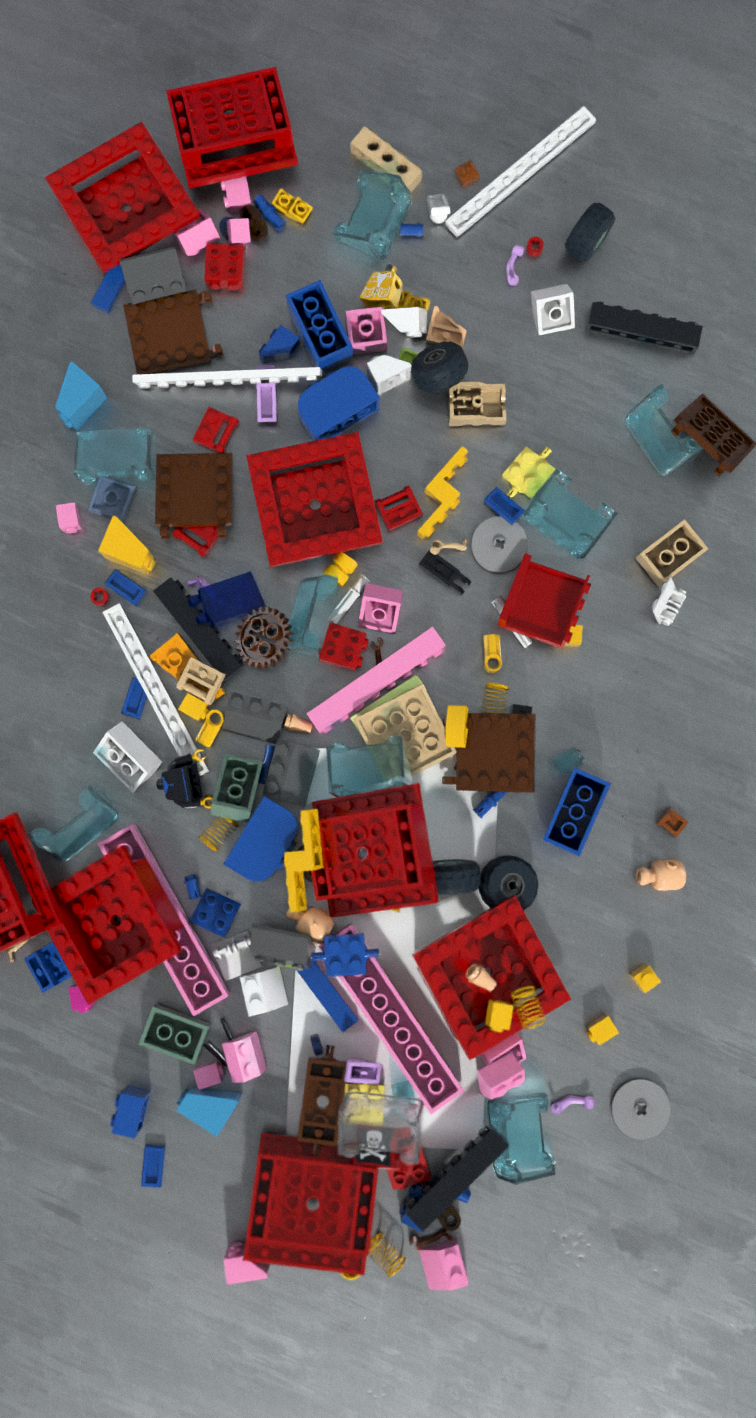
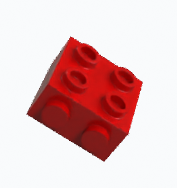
M206 244L204 276L206 287L214 290L220 288H228L233 291L244 289L246 255L244 245Z
M330 622L319 655V661L356 672L357 667L361 668L364 658L361 657L362 649L366 650L369 639L366 638L367 633Z
M419 1134L411 1136L410 1140H398L396 1160H407L408 1169L407 1172L386 1169L393 1190H402L409 1185L422 1184L431 1179V1170Z

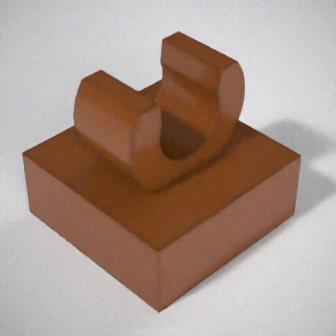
M471 160L455 168L454 172L463 187L480 178V174Z

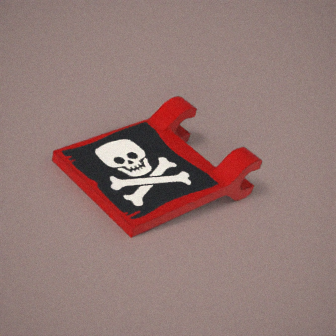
M357 1124L353 1166L407 1172V1160H396L398 1139L410 1140V1128Z

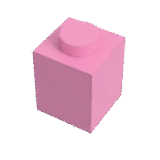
M249 218L227 220L229 244L244 245L245 247V243L250 242Z
M75 502L56 505L59 528L63 532L75 533L77 529H82L79 507Z
M218 1060L195 1067L193 1070L199 1090L221 1083L224 1079L223 1076H225L224 1067L222 1064L219 1065Z

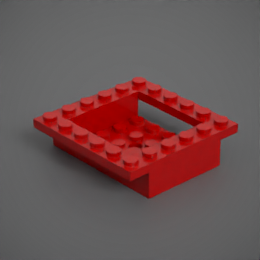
M276 67L166 90L189 189L298 165L292 128ZM228 110L234 111L230 115L225 114ZM273 139L275 149L202 164L200 156L201 154Z
M142 121L45 177L61 208L103 273L118 266L121 259L137 255L201 217ZM137 150L139 155L137 159L82 191L75 192L73 186ZM125 204L132 206L129 211H123L122 207Z
M359 432L246 455L270 568L383 544ZM344 456V460L271 476L269 473L270 471ZM314 500L319 501L321 504L317 510L310 507V503Z
M420 783L312 802L313 809H318L324 867L323 869L311 870L315 900H327L331 918L439 903ZM362 848H365L367 851L365 859L360 855Z
M18 812L12 813L0 820V843L7 840L38 913L27 916L0 853V953L65 922Z
M125 845L119 846L51 888L65 922L47 931L88 1005L183 951L174 935V932L184 927L147 859L144 857L134 862ZM115 915L121 918V924L115 922Z
M515 895L411 954L418 966L417 970L453 1037L459 1041L469 1060L523 1029L520 1022L521 1019L519 1014H517L518 1010L514 1008L509 1030L503 1029L502 1032L490 1030L491 1027L485 1025L476 1031L474 1027L486 1020L489 999L514 1004V998H512L511 993L526 986H534L535 990L541 989L542 992L535 997L538 999L527 1001L521 1005L530 1004L536 1000L539 1003L528 1005L521 1010L538 1005L540 1007L530 1009L522 1014L531 1013L538 1009L542 1011L532 1013L524 1018L533 1017L538 1014L543 1017V1015H547L571 1000ZM471 965H482L484 969L489 968L491 970L490 976L496 981V986L492 991L469 982L466 973ZM526 989V990L520 991V992H518V993H516V994H514V995H519V994H521V993H523V992H526V991H529V990H531V989Z
M261 1133L243 1261L365 1276L366 1258L370 1250L379 1169L353 1166L355 1148L353 1144L338 1143L337 1146L322 1144L320 1156H317L318 1148H316V1155L313 1156L314 1143L297 1141L298 1137ZM310 1198L318 1200L319 1206L316 1210L308 1209L307 1201Z

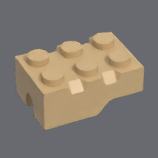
M459 382L448 389L449 426H463L464 424H471L473 426H481L483 424L505 425V384Z

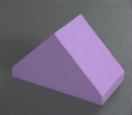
M352 1058L347 1061L344 1082L379 1084L382 1064Z

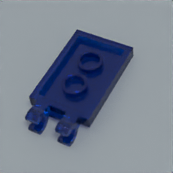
M251 571L199 588L198 594L190 596V599L187 600L190 607L202 603L205 612L199 613L195 617L198 625L210 621L213 626L253 612V609L259 610L260 607H265Z

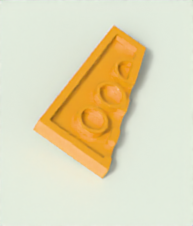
M179 633L175 634L149 656L151 660L172 674L178 681L190 657L201 661ZM190 678L188 679L189 684L206 693L209 692L210 688ZM221 686L214 702L226 693Z

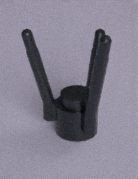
M222 1018L220 1021L228 1037V1040L230 1041L233 1039L232 1035L224 1019ZM208 1040L207 1044L203 1046L228 1068L225 1054Z

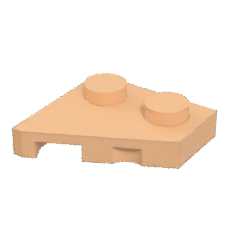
M434 306L426 343L436 344L443 341H452L463 349L467 330L457 325L451 317L443 314L440 308Z

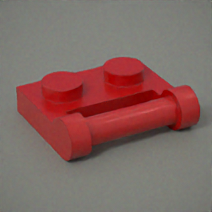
M208 407L192 440L214 452L223 454L225 451L224 447L234 427L238 425L239 420ZM223 422L228 423L218 444H214Z
M409 485L382 500L379 498L374 501L388 531L423 516ZM406 496L408 497V501L385 510L384 506Z
M218 526L177 527L172 536L176 539L180 538L197 550L199 555L205 557L219 538L217 533ZM185 529H189L206 541L205 545H201L184 533Z

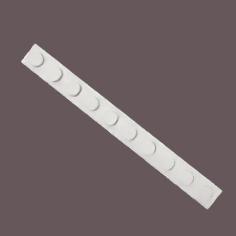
M583 106L445 221V225L456 237L460 236L595 124L596 118Z
M320 367L132 375L133 383L139 385V388H150V385L165 388L169 387V384H176L177 387H186L187 383H194L195 386H205L206 383L213 382V385H224V382L239 385L243 384V381L257 384L261 383V380H269V383H280V380L287 379V382H299V379L314 382L318 381V378H323Z
M119 603L104 611L103 614L178 756L195 754L198 749L121 604ZM198 752V753H197V756H198L199 758H202V756H201L200 753ZM193 760V762H197L199 777L210 772L204 760Z

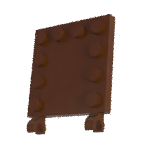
M195 289L136 304H123L137 375L161 374L212 363L211 357L223 355L221 344H215L208 348L200 304L212 302L209 290L197 294Z
M703 393L673 420L676 426L670 431L675 436H678L681 431H685L719 462V466L713 471L718 476L725 470L731 473L756 446V442Z
M232 453L156 454L155 526L160 527L162 540H169V527L218 526L217 533L219 539L227 538V526H232Z
M468 713L466 748L457 747L456 777L442 776V784L456 785V790L535 793L536 714ZM446 718L443 721L444 726H446Z

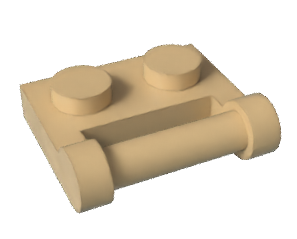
M190 657L178 681L177 688L181 691L186 690L205 700L206 704L212 705L226 674ZM190 678L210 688L209 692L206 693L189 684L188 679Z

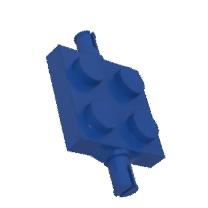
M364 933L324 935L325 946L323 952H311V961L324 960L326 977L365 975L367 957H379V948L367 949L364 942Z

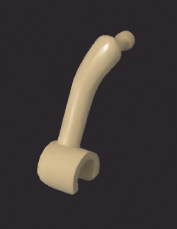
M464 539L463 544L457 542L442 543L440 540H434L430 552L438 554L441 548H454L465 551L468 540Z
M28 940L7 950L6 954H9L10 963L14 962L12 952L17 951Z

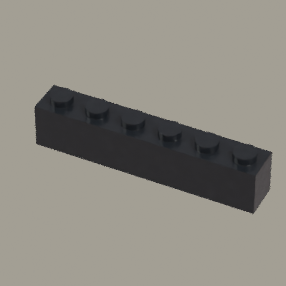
M593 302L589 310L585 330L694 354L699 347L703 326L692 321L683 322L673 317L664 318L659 314H646L641 310H628L622 306H609L604 302Z
M170 577L153 592L212 667L226 674L223 679L226 683L243 669L240 665L243 661L237 654L232 655L229 651L231 646L225 638L221 641L217 636L220 632L214 624L209 625L206 622L208 617L202 609L198 611L195 608L194 604L196 602L191 595L188 594L186 596L183 593L184 586L178 579L174 581Z
M492 1124L488 1127L485 1125L478 1132L479 1136L474 1141L470 1140L464 1146L465 1150L460 1155L456 1154L449 1161L450 1165L446 1169L442 1168L436 1173V1179L431 1184L428 1182L422 1187L420 1195L416 1198L412 1197L407 1202L406 1215L422 1232L510 1146L508 1140Z

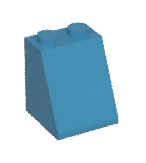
M72 361L69 363L55 408L59 412L57 416L68 428L73 427L78 431L103 404L107 396L101 386Z
M192 1086L189 1091L185 1089L178 1099L177 1104L179 1107L176 1111L217 1137L238 1104L242 1093L207 1087L199 1090L198 1086Z

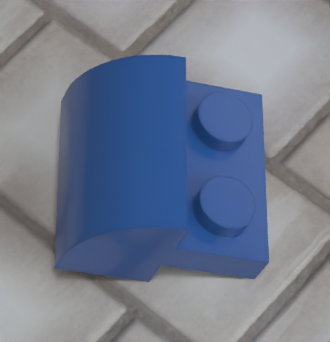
M53 941L24 958L42 993L72 976Z

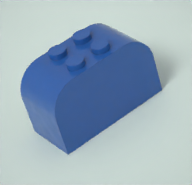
M321 280L286 295L290 317L314 367H320L323 372L353 358V347Z
M352 366L340 368L335 372L331 371L321 381L311 383L298 400L301 425L312 441L335 437L380 409V396L366 375L360 369Z
M574 767L543 841L580 856L611 783Z
M264 796L223 865L251 881H263L271 877L277 869L283 868L284 852L293 851L297 844L295 842L299 833L297 817L288 809Z

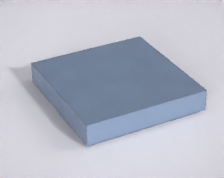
M99 475L87 509L88 512L112 519V516H116L121 522L125 523L136 486Z

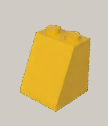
M112 516L98 551L105 559L148 575L149 571H152L155 566L154 556L116 516Z

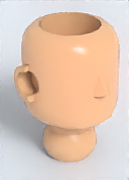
M677 859L652 861L649 869L646 867L638 868L636 879L640 885L651 883L653 888L658 891L679 890L686 883V869L684 864Z
M311 906L306 911L290 912L289 908L285 914L287 919L298 923L296 925L298 933L310 935L313 943L317 945L324 942V935H328L334 926V920L322 908L318 909Z

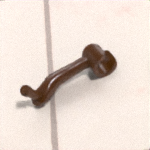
M381 637L377 638L380 645H376L374 641L371 642V647L375 650L376 665L382 662L381 647L384 641Z
M442 1229L424 1239H420L418 1235H412L409 1238V1245L417 1242L415 1250L418 1251L422 1245L438 1241L443 1236L452 1241L453 1236L449 1235L446 1229Z

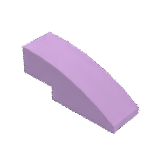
M257 365V370L276 369V365ZM261 380V383H257L258 422H277V383H269V380Z

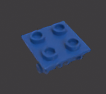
M206 888L189 922L225 938L241 904Z

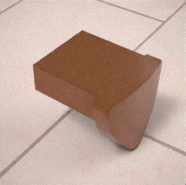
M671 806L661 814L656 822L658 826H662L674 837H677L689 823L675 812Z

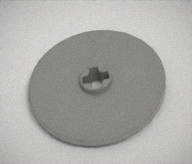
M501 516L491 517L483 521L474 531L471 549L475 560L484 569L495 573H504L515 569L521 564L523 556L528 550V539L524 529L517 522L511 525ZM497 540L499 542H504L502 546L503 549H501L500 547H495Z
M633 1079L624 1083L616 1091L611 1104V1112L615 1124L625 1135L643 1140L655 1137L663 1131L669 1121L671 1107L666 1093L659 1085L646 1079ZM638 1105L644 1106V1113L638 1112Z

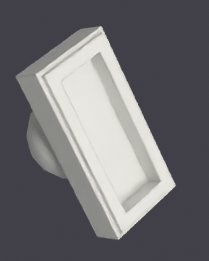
M444 194L427 196L430 219L437 224L443 223L447 219L448 214H450V206Z

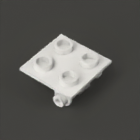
M671 577L667 583L663 584L662 594L659 599L654 601L652 606L658 624L662 622L666 626L673 623L676 614L679 612L675 608L680 609L686 598V591L682 589L677 591Z
M248 930L212 944L213 955L217 958L225 981L262 967L261 963L256 961L250 953L251 937Z

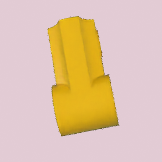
M488 634L483 636L484 669L489 674H495L499 672L502 666L500 635ZM495 660L498 663V667H489L488 661Z
M220 710L209 711L195 740L210 748L221 726L224 724L225 714ZM214 713H218L221 717L220 722L214 724L211 720Z

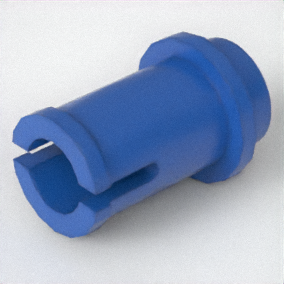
M420 222L417 224L401 223V236H417V238L423 236V224H420Z
M196 874L185 876L183 883H186L189 900L202 897L197 882L199 878L196 877Z

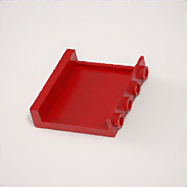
M524 554L500 614L498 626L563 649L565 643H570L573 635L570 629L572 626L576 627L579 619L576 613L578 610L582 611L585 602L582 597L589 592L591 583H588L590 575H587L586 580L532 562V556Z

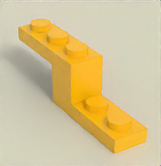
M463 446L425 488L424 493L434 500L439 507L418 530L417 536L422 540L426 536L429 538L436 530L434 526L438 522L442 523L447 518L448 514L446 513L449 509L452 508L454 510L460 503L461 493L447 481L456 473L454 470L458 466L462 467L468 459L466 457L468 450Z
M318 809L301 811L302 842L305 850L284 852L290 912L307 910L303 871L324 868Z

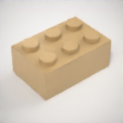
M684 519L641 552L635 559L655 584L661 587L670 577L672 578L706 552L708 548Z

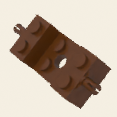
M326 1045L325 1057L308 1058L297 1141L314 1143L313 1156L316 1155V1148H318L317 1156H320L322 1144L338 1145L347 1061H339L333 1058L335 1047L331 1045L330 1053V1045ZM320 1096L328 1098L329 1104L326 1107H320L317 1104V1099Z

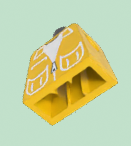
M388 264L384 272H374L370 276L359 297L368 308H398L403 283L397 276V268L394 265Z

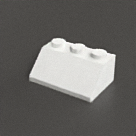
M123 722L107 731L93 752L132 793L141 787L162 763Z

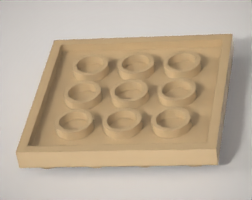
M423 684L354 718L388 788L457 753L455 747L446 746V729Z

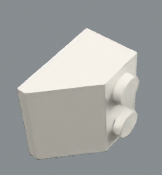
M568 284L531 291L532 311L538 335L575 328L573 291Z
M411 307L381 310V314L400 332L406 333L408 337L420 338L422 334L428 333L427 310Z
M382 355L380 357H372L367 363V377L378 395L410 379L411 364Z
M280 966L244 974L240 977L249 1017L289 1004Z

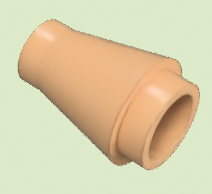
M292 713V715L287 714L283 728L287 729V732L310 734L313 723Z
M473 964L467 970L466 977L469 982L488 991H492L496 986V981L487 973L482 965Z

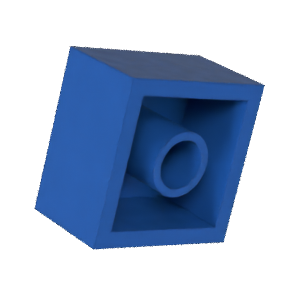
M129 1085L124 1090H121L115 1101L117 1111L112 1115L110 1126L113 1127L112 1134L134 1139L142 1130L151 1090Z

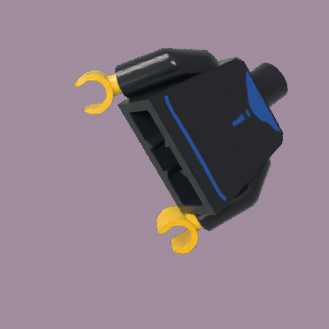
M198 749L193 755L186 754L175 758L168 765L167 771L162 772V779L157 780L156 786L159 790H164L166 799L173 800L174 803L184 809L197 808L201 805L211 808L212 803H207L206 800L213 799V795L208 794L202 799L203 795L197 762H193V760L202 761L206 758H199L197 756V753L204 749Z

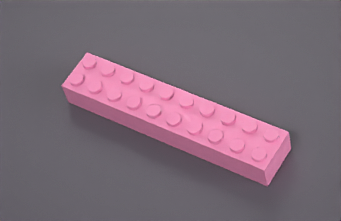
M131 824L99 842L98 846L104 856L119 846L125 845L134 862L144 857L147 859L184 926L174 932L183 951L163 963L192 1015L195 1016L228 997L230 992L194 927L189 922V918L136 824Z
M351 923L335 935L358 934L359 932ZM324 942L319 945L322 952L325 946ZM367 957L365 975L339 976L430 1114H433L464 1092L463 1087L375 957Z

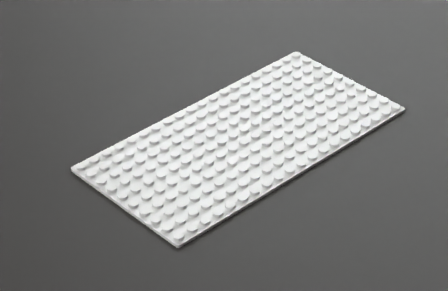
M314 748L320 750L304 810L313 809V801L388 788L370 751ZM452 755L392 786L398 787L420 783L432 861L473 860L480 866L481 875L482 869L488 862L495 859L497 806L492 807L483 818L478 816L483 809H480L477 813L473 811L485 799L484 796L486 794L489 795L492 791L456 790V785L442 784V776L456 777L457 771L453 768L457 763V755ZM362 848L360 855L364 859L367 857V851L365 848ZM304 876L307 908L311 906L318 909L322 908L329 913L327 900H315L313 882L308 881ZM479 889L463 894H438L439 903L401 908L399 912L384 910L332 917L334 926L328 934L335 935L352 923L359 933H364V941L369 949L379 948V957L375 958L463 1087L464 1092L433 1114H430L339 976L327 978L359 1020L344 1032L340 1030L295 969L286 1136L298 1137L308 1058L325 1057L326 1045H330L329 1053L331 1045L335 1046L333 1058L339 1061H348L355 1058L382 1064L379 1084H385L384 1126L381 1127H409L411 1136L419 1134L423 1148L465 1150L464 1146L470 1140L474 1141L479 1136L478 1132L483 1128L485 1096L481 1095L479 1090L478 1070L486 1065L480 1055L472 1060L467 1058L459 1041L453 1037L411 955L490 909L482 900ZM315 944V953L322 952L319 945ZM315 960L326 975L324 960ZM485 968L487 973L490 975V969ZM483 1021L474 1028L477 1031L487 1024ZM314 1034L319 1035L324 1051L323 1054L315 1056L310 1036ZM344 1091L338 1143L355 1144L357 1125L344 1124ZM320 1096L317 1099V1104L320 1107H326L329 1104L328 1098Z

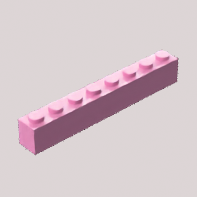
M431 627L309 711L307 716L320 734L322 732L325 734L329 733L334 729L333 725L338 721L343 723L350 718L349 714L354 710L359 712L366 707L364 703L370 699L373 702L382 696L380 692L386 688L388 691L397 685L396 681L400 678L405 680L411 676L413 669L416 667L421 669L429 663L427 661L432 656L437 658L443 654V649L446 646L436 630Z

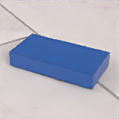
M498 487L484 499V502L511 525L525 512L523 508Z
M116 568L104 583L135 606H137L147 592Z
M132 678L121 714L140 719L147 695L137 678Z
M145 1145L141 1186L162 1187L166 1146Z

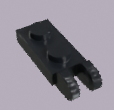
M430 549L419 563L421 568L460 595L465 591L453 582L456 577L468 586L471 583V580L460 573V570L438 554H432Z

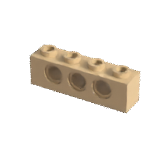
M364 126L351 141V153L406 196H409L422 180L421 168L416 163H411L407 160L402 152H397L393 149L388 141L380 139L372 129L369 130ZM387 158H388V159H390L391 161L386 162V161H384V159H387ZM399 170H405L406 172L400 173V172H398V171H399Z

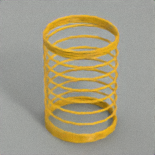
M486 683L487 688L503 690L505 692L509 690V687L506 685ZM485 690L486 692L496 693V694H502V695H504V696H506V697H497V696H494V695L484 694L485 696H490V697H495V698H501V699H503V700H505V701H496V700H492V699L483 698L484 700H489V701H494V702H500V703L507 701V700L504 699V698H507V695H505V694H508V692H507V693H499V692H495V691ZM482 702L483 704L493 705V706H498V707L506 706L505 703H502V704H504V705H495V704H491V703ZM482 706V708L492 709V710H497V711L505 710L504 707H501V708H503V709H494V708ZM481 710V712L493 713V712H488V711H483V710Z
M224 818L236 828L239 826L234 820ZM223 820L221 821V822H223L225 825H227L229 828H231V827H230L227 823H225ZM220 823L218 824V825H220L222 828H224L226 831H228V830H227L225 827H223ZM204 834L198 836L209 848L215 852L218 851L209 840L203 837Z
M526 986L511 993V996L514 999H523L531 995L537 996V994H533L536 991L534 986ZM526 989H531V990L526 991V992H523V993H521V994H519V995H514V994H516V993H518V992H520V991H523V990H526ZM533 997V998L528 999V1000H524V1001H519V1000H517V1001H514V1002H515V1004H516V1002H517V1003H518V1002L525 1003V1002H527V1001H530V1000H533V999H538V998ZM536 1000L535 1002H532V1003L526 1004V1005H521V1006L526 1007V1006H528V1005L535 1004V1003H539V1002H537L538 1000ZM537 1005V1006H534V1007H532V1008L524 1009V1010L528 1011V1010H530V1009L537 1008V1007H540V1006ZM538 1009L531 1013L519 1014L521 1020L527 1019L521 1022L522 1028L531 1029L542 1025L546 1021L545 1015L542 1017V1015L538 1014L533 1017L524 1018L527 1015L542 1010ZM540 1019H544V1020H542L541 1022H539V1023H537V1024L530 1025V1026H525V1025L528 1024V1023L535 1022V1021H538V1020H540Z
M378 1233L371 1239L370 1245L372 1244L373 1246H370L369 1252L374 1251L379 1243L385 1239L382 1233ZM383 1242L378 1249L380 1250L387 1242ZM387 1244L382 1251L384 1252L390 1245ZM390 1247L389 1250L382 1256L383 1259H384L385 1256L392 1250L391 1247ZM391 1253L383 1262L388 1261L393 1254ZM395 1255L389 1263L391 1264L397 1256ZM400 1255L390 1268L387 1267L383 1271L388 1270L387 1276L392 1277L404 1265L406 1258ZM402 1260V1262L392 1271V1269Z

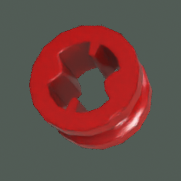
M535 236L528 240L526 251L529 255L535 257L541 254L544 246L542 239ZM533 243L534 245L535 243L539 245L538 250L531 248Z
M95 588L92 590L90 598L94 604L103 606L109 601V594L103 588ZM101 592H103L104 594L102 595V597L104 599L102 601H100L99 599L98 601H96V594H101Z

